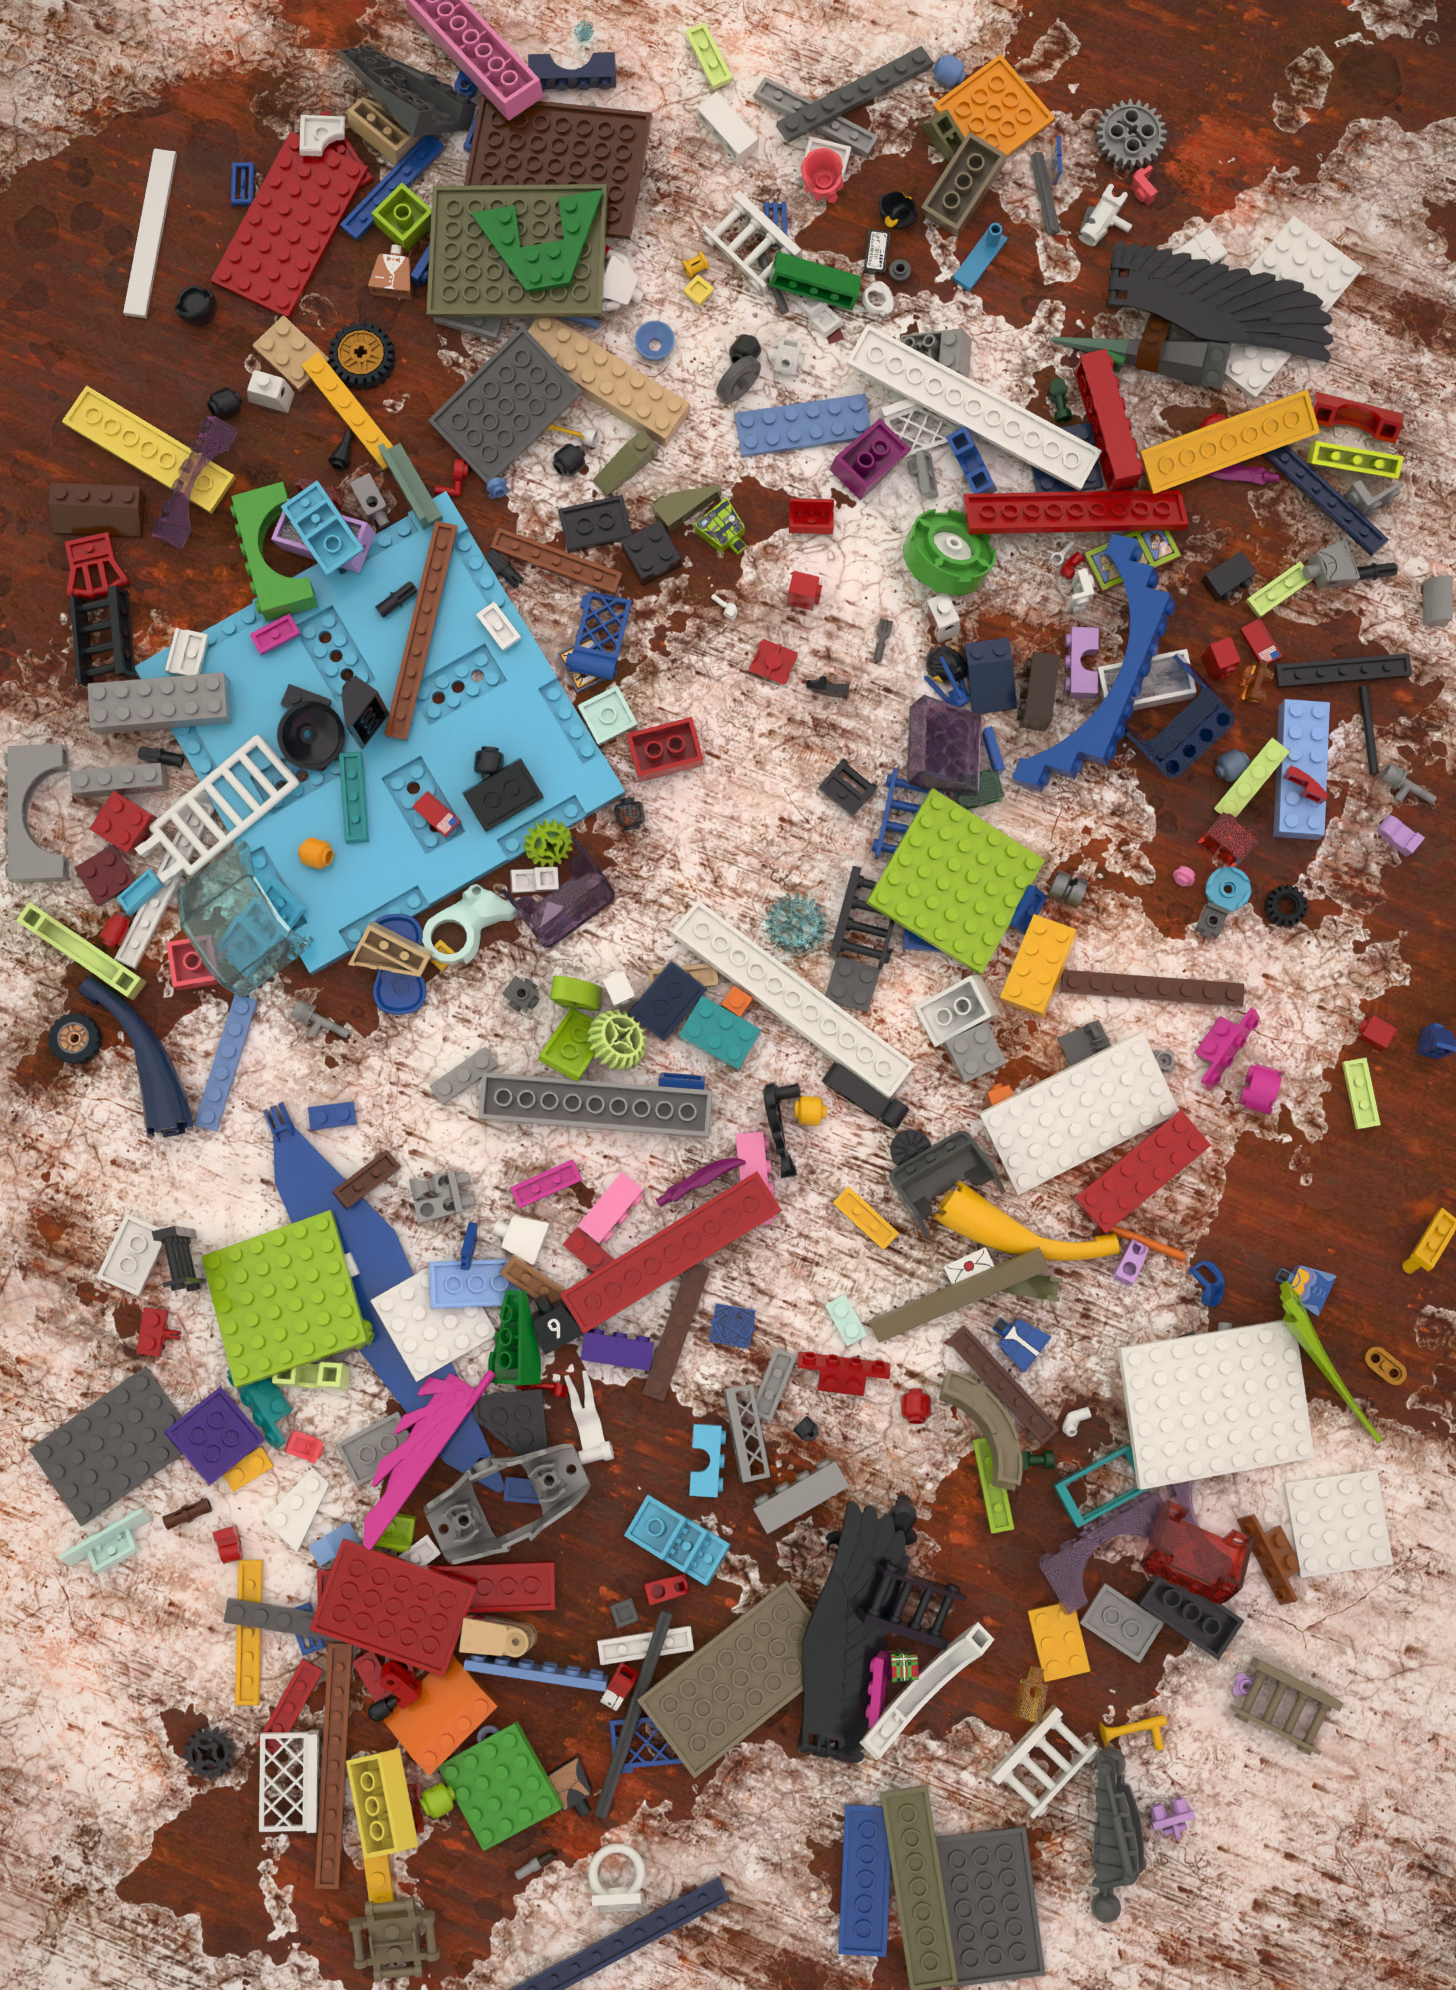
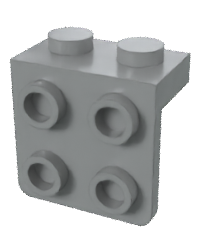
M1359 480L1349 488L1343 497L1363 516L1369 518L1376 512L1375 510L1378 507L1382 506L1384 508L1394 501L1393 498L1401 493L1399 489L1404 484L1402 481H1399L1377 496L1372 497L1362 481Z

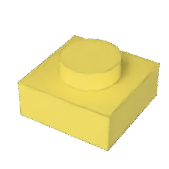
M698 274L683 289V294L699 307L714 292V288Z

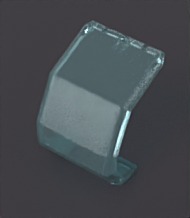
M241 840L182 885L176 892L180 924L188 940L206 969L218 983L240 998H244L304 953L314 941L309 934L301 937L290 929L279 916L255 877L250 846L245 841Z

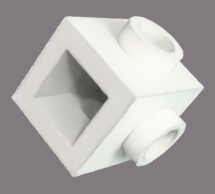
M782 337L778 348H774L771 361L775 362L774 370L779 371L783 375H795L797 368H802L804 355L801 354L803 342Z

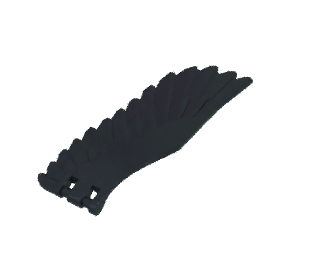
M1120 241L1115 245L1110 264L1112 275L1108 281L1107 292H1109V298L1106 299L1105 305L1107 308L1126 307L1148 312L1174 324L1199 339L1272 348L1323 362H1328L1331 359L1330 352L1324 345H1330L1334 340L1332 335L1323 328L1332 323V318L1330 314L1320 309L1324 301L1316 294L1304 291L1303 283L1288 279L1275 281L1276 275L1266 272L1251 275L1250 271L1246 268L1229 270V266L1226 264H1210V261L1207 259L1192 260L1191 253L1183 252L1172 255V249L1170 248L1156 250L1155 246L1140 248L1138 243L1125 247L1124 241ZM1127 271V277H1120L1121 272ZM1118 293H1126L1125 299H1118Z
M855 1502L847 1503L837 1553L802 1640L803 1704L797 1751L803 1754L811 1752L813 1756L822 1758L830 1756L835 1761L858 1763L863 1761L865 1757L864 1753L861 1752L864 1747L859 1742L863 1739L869 1724V1720L866 1718L867 1706L871 1703L868 1687L870 1681H873V1672H870L872 1658H875L880 1651H884L886 1648L887 1639L884 1637L889 1633L888 1631L864 1624L856 1616L859 1606L868 1609L873 1604L884 1576L875 1567L877 1562L886 1565V1562L895 1564L900 1568L899 1570L907 1572L910 1562L909 1556L904 1554L906 1543L904 1531L901 1529L895 1531L894 1520L888 1513H884L882 1518L878 1520L876 1509L870 1504L864 1508L862 1513ZM893 1578L880 1609L881 1614L888 1616L889 1613H892L902 1588L900 1586L903 1581ZM809 1734H814L813 1743L809 1742ZM830 1739L835 1740L834 1747H831Z

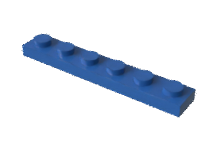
M432 135L423 136L340 224L341 229L358 242L375 224L372 212L401 183L409 188L445 150L444 145Z

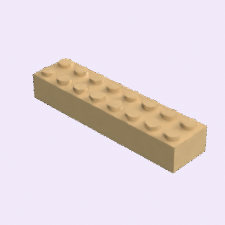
M537 317L529 328L528 332L584 391L582 394L584 397L636 430H643L652 440L666 448L690 414L689 402L554 317Z

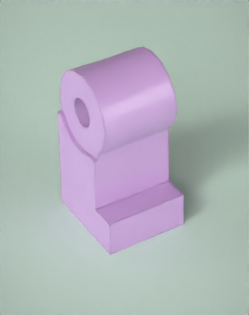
M1388 815L1377 828L1378 834L1405 857L1412 854L1425 838L1418 832H1413L1392 815Z
M1131 1239L1111 1278L1127 1286L1133 1285L1145 1261L1149 1247Z

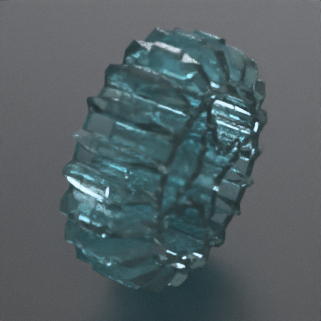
M788 893L786 894V902L781 897L778 898L780 906L775 903L771 904V908L775 912L767 911V916L773 919L765 920L766 925L772 926L766 929V933H774L770 937V941L778 939L777 948L785 944L784 952H788L789 946L793 947V954L797 953V947H800L801 952L805 953V945H808L812 950L814 948L812 940L819 944L821 939L817 935L824 936L825 931L819 927H826L827 923L819 920L825 918L826 915L825 913H817L822 909V906L817 905L813 907L816 902L814 898L809 903L806 902L807 894H804L803 900H800L799 893H795L794 899H791V895ZM795 906L805 908L811 915H800ZM788 908V920L777 925L778 916L783 910ZM793 914L794 918L801 921L799 930L790 925L793 920ZM814 922L813 932L804 939L803 927ZM780 931H791L794 933L797 941L784 937Z

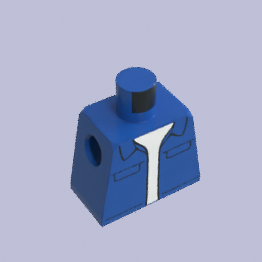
M999 1318L992 1327L994 1331L1002 1336L997 1346L1022 1372L1027 1371L1051 1339L1050 1335L1020 1319H1015L1009 1325L1002 1318Z

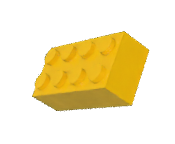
M1034 914L1000 995L1001 1002L1045 1019L1077 940V929Z

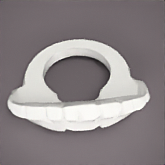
M874 282L862 293V302L870 312L880 314L881 317L892 312L894 307L893 295L884 282ZM876 292L880 294L884 300L882 306L872 305L868 299V293Z

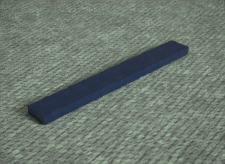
M1288 445L1261 454L1371 557L1388 542L1389 539Z

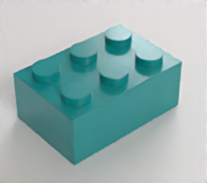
M701 996L681 1030L679 1038L739 1072L758 1039L761 1029Z

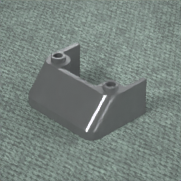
M966 1131L953 1133L897 1166L889 1175L890 1181L909 1215L926 1239L930 1235L923 1220L932 1212L929 1200L954 1186L958 1180L963 1181L967 1178L971 1184L977 1186L991 1180L1001 1194L1006 1192L996 1168Z

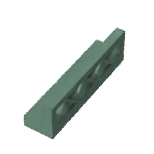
M384 443L379 445L378 448L383 460L423 530L435 524V521L443 520L441 513L402 445L399 443L389 449L386 448Z

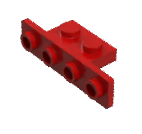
M810 1351L798 1352V1368L820 1371L818 1391L864 1396L866 1377L890 1379V1363L882 1360H862L858 1357L846 1358L834 1354H816Z

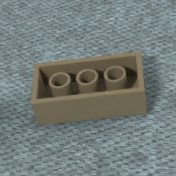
M969 132L921 206L922 216L958 238L1006 164V154Z

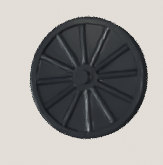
M902 1131L895 1136L891 1143V1157L894 1163L899 1166L930 1148L931 1143L926 1135L920 1131Z

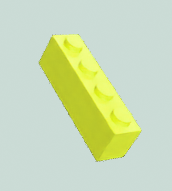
M1311 441L1306 463L1399 479L1404 456Z

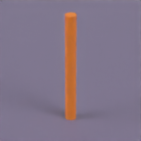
M1115 1225L1108 1231L1129 1241L1134 1239L1150 1249L1181 1261L1185 1260L1186 1252Z

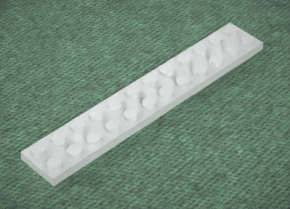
M869 324L866 325L846 362V365L952 423L962 428L966 426L969 432L1078 491L1083 487L1102 451Z
M699 900L671 931L670 936L889 1099L915 1066L912 1061Z

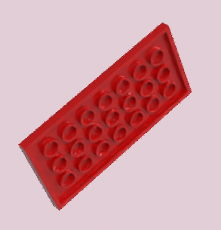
M290 131L210 280L211 283L277 315H284L290 320L360 189L362 180L366 177V173L369 172L368 166L327 147L324 149L322 156H301L300 135Z

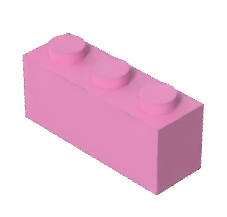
M621 1172L578 1224V1227L599 1244L602 1241L607 1243L615 1233L612 1231L617 1223L621 1225L629 1216L627 1213L628 1209L632 1205L636 1207L644 1198L641 1195L644 1190Z

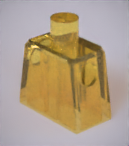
M1030 1666L1028 1679H1020L1011 1718L1033 1724L1042 1723L1048 1685L1041 1683L1044 1669ZM1030 1688L1035 1691L1033 1698L1029 1694Z

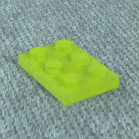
M571 1007L539 1054L538 1061L578 1082L596 1054L595 1051L590 1050L592 1044L587 1042L590 1037L587 1032L591 1028L590 1025L594 1019Z

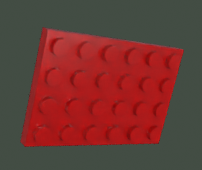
M343 1538L309 1630L444 1677L462 1629L463 1618L467 1616L477 1585L376 1549L368 1550L362 1544Z

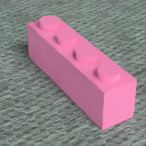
M763 1132L736 1134L738 1159L746 1161L745 1165L739 1166L740 1181L758 1171L769 1191L774 1196L773 1182L768 1183L767 1173H772L771 1160H766L765 1151L769 1150L768 1137H764ZM776 1215L759 1226L772 1225V1219H776Z

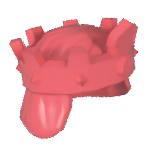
M828 148L815 149L807 154V157L804 158L801 164V174L805 183L804 191L814 195L817 201L827 197L828 202L835 203L838 198L837 191L840 188L843 189V173L841 172L843 164L839 154Z

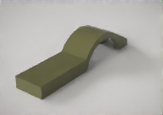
M1036 1275L1003 1289L1001 1292L1059 1302L1060 1297H1057L1059 1283L1063 1282V1278Z

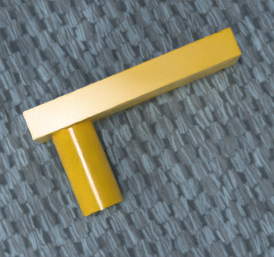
M1444 1208L1436 1212L1410 1258L1403 1262L1402 1267L1406 1273L1412 1274L1420 1267H1423L1426 1271L1433 1269L1456 1231V1218Z

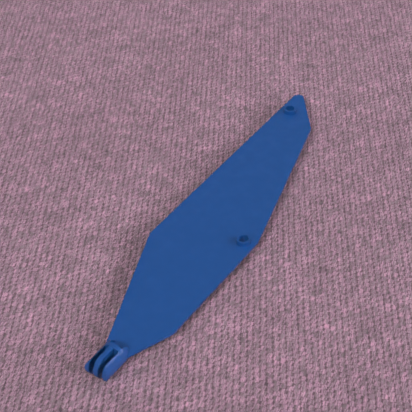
M284 1102L278 1104L279 1109L276 1105L270 1107L271 1113L268 1109L263 1110L273 1135L275 1185L291 1222L295 1223L329 1210L333 1211L344 1253H352L360 1271L359 1275L352 1277V1282L362 1318L372 1323V1332L375 1335L370 1345H365V1347L358 1350L407 1414L426 1407L434 1395L418 1396L419 1390L428 1377L445 1380L449 1373L458 1377L452 1361L416 1382L370 1302L375 1297L414 1276L395 1230L364 1198L346 1211L332 1194V1191L346 1180L294 1127ZM472 1409L439 1454L444 1463L464 1474L468 1469L474 1468L473 1465L479 1461V1458L485 1459L492 1455L478 1422L475 1421ZM499 1471L478 1480L481 1484L498 1493L505 1489V1484Z

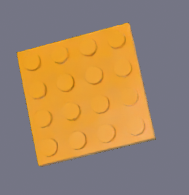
M1001 54L933 104L935 112L948 109L964 138L971 132L1005 153L1006 158L1055 121L1052 113Z

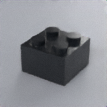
M661 521L621 540L622 551L642 587L682 567L681 557Z

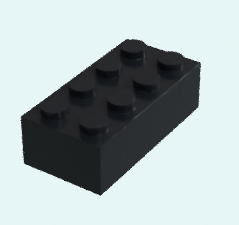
M1163 1563L1159 1564L1135 1600L1136 1603L1218 1661L1244 1623V1620Z

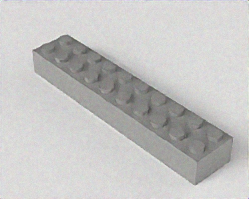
M482 1072L478 1118L482 1121L709 1139L712 1090L586 1080L576 1082L573 1079Z

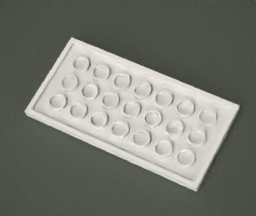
M1293 216L1251 266L1249 271L1251 275L1263 272L1276 275L1275 281L1288 279L1303 283L1304 291L1316 294L1324 301L1320 309L1327 313L1363 268ZM1193 336V337L1191 338V340H1198V339H1199V338H1197V337H1195V336ZM1232 343L1224 378L1255 400L1293 353L1272 348Z
M1140 1031L978 1114L1015 1193L1020 1195L1162 1123L1179 1110L1145 1034Z

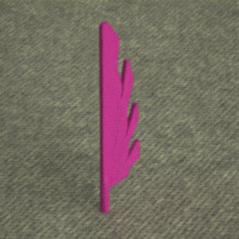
M488 1370L476 1388H473L452 1373H449L445 1380L428 1377L419 1390L418 1396H434L426 1407L403 1415L394 1431L396 1435L414 1424L415 1426L407 1440L379 1462L372 1482L373 1487H376L391 1471L392 1473L385 1494L364 1519L363 1546L368 1550L373 1549L496 1376L494 1372Z

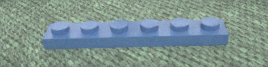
M237 994L234 995L194 1123L195 1126L218 1132L258 1001Z

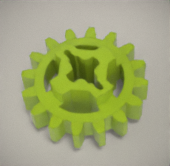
M544 819L542 825L535 822L536 828H528L530 835H524L527 843H524L523 846L528 858H531L534 864L539 862L541 867H544L546 863L553 867L555 861L561 864L560 858H568L566 851H572L573 849L571 846L573 839L569 829L565 827L563 822L557 824L555 819H552L551 823ZM545 839L550 842L551 847L546 843Z

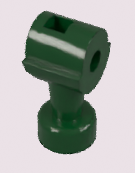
M1055 378L1051 381L1047 394L1048 399L1054 402L1057 411L1054 413L1056 423L1067 422L1073 418L1071 409L1066 408L1065 403L1068 385L1061 378Z
M1045 1450L1043 1455H1031L1030 1451H1021L1023 1459L1022 1471L1027 1470L1030 1466L1044 1465L1045 1469H1054L1055 1458L1053 1450Z

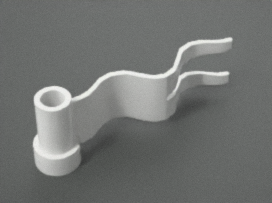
M587 1370L582 1371L585 1389L584 1409L581 1406L578 1393L570 1376H564L570 1394L573 1416L579 1429L583 1450L578 1451L581 1464L584 1465L602 1459L604 1461L614 1459L611 1442H605L602 1425L595 1407L593 1390Z

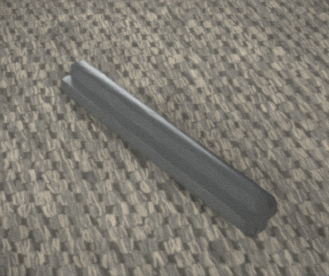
M1037 151L1031 155V161L1048 235H1056L1060 228L1044 154Z

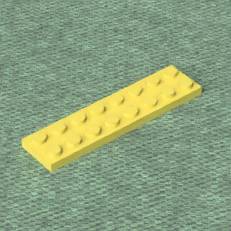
M87 385L62 420L63 424L210 514L213 513L236 479L227 470Z

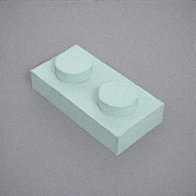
M845 1294L825 1305L846 1346L867 1336Z

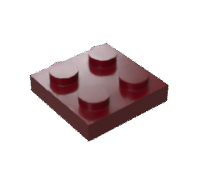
M113 844L74 867L98 907L120 895L136 880L120 852Z

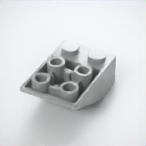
M962 328L901 335L902 343L969 378L972 338Z

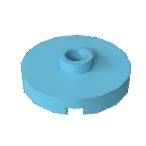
M1236 867L1219 868L1209 876L1205 884V894L1209 902L1232 912L1240 909L1248 902L1251 895L1250 880L1242 870ZM1224 887H1230L1231 893H1226Z

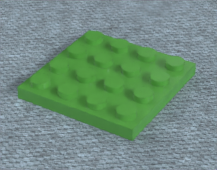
M518 1721L445 1760L438 1767L447 1785L453 1789L456 1796L455 1800L483 1851L564 1807Z

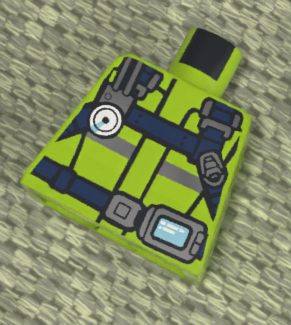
M727 498L722 500L694 524L695 533L720 553L731 547L739 555L747 547L741 540V537L745 534V526Z

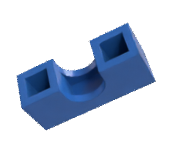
M966 426L946 436L973 493H994L998 491Z

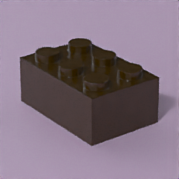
M1033 651L1031 657L1026 659V664H1024L1022 677L1026 679H1024L1023 685H1021L1019 699H1023V701H1021L1020 707H1018L1016 720L1020 721L1019 728L1046 731L1050 725L1053 715L1060 655Z

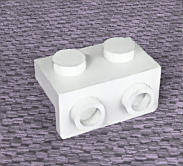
M1087 568L1078 570L1071 585L1074 595L1068 601L1066 606L1067 612L1073 611L1078 613L1084 611L1094 595V579L1091 574L1088 575Z

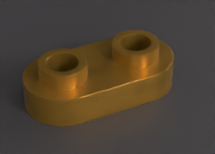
M1370 1347L1364 1352L1363 1362L1366 1367L1386 1383L1399 1385L1405 1381L1407 1377L1406 1368L1383 1348ZM1373 1354H1376L1378 1357L1375 1363L1371 1360ZM1391 1369L1396 1371V1375L1393 1378L1389 1374Z

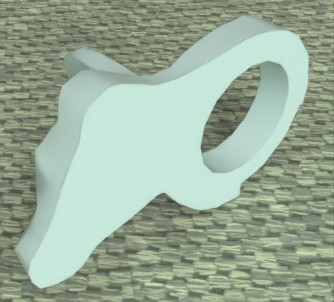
M478 884L471 885L468 890L463 892L461 901L437 913L427 921L422 932L423 947L434 952L430 958L431 960L434 959L442 964H456L464 961L467 965L478 952L481 929L499 921H512L519 913L517 906L513 902L500 898L492 891L486 890ZM446 922L459 924L467 934V941L464 947L454 954L438 952L432 944L434 930Z

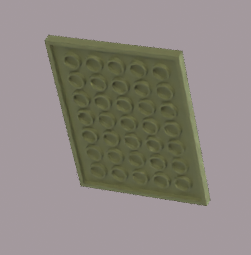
M607 184L433 186L427 316L603 317L608 204ZM602 190L604 195L596 211L595 221L592 222L587 243L584 245L580 255V262L575 269L571 286L532 293L525 291L472 216L473 212L515 205L521 247L564 240L558 197Z

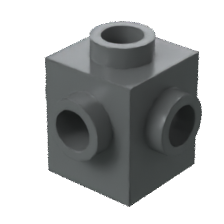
M516 975L502 993L510 1001L508 1005L518 1012L521 1009L525 1012L529 1008L533 1010L540 1000L538 998L539 992L536 990L537 985L527 978L523 981ZM526 993L524 997L520 998V994Z

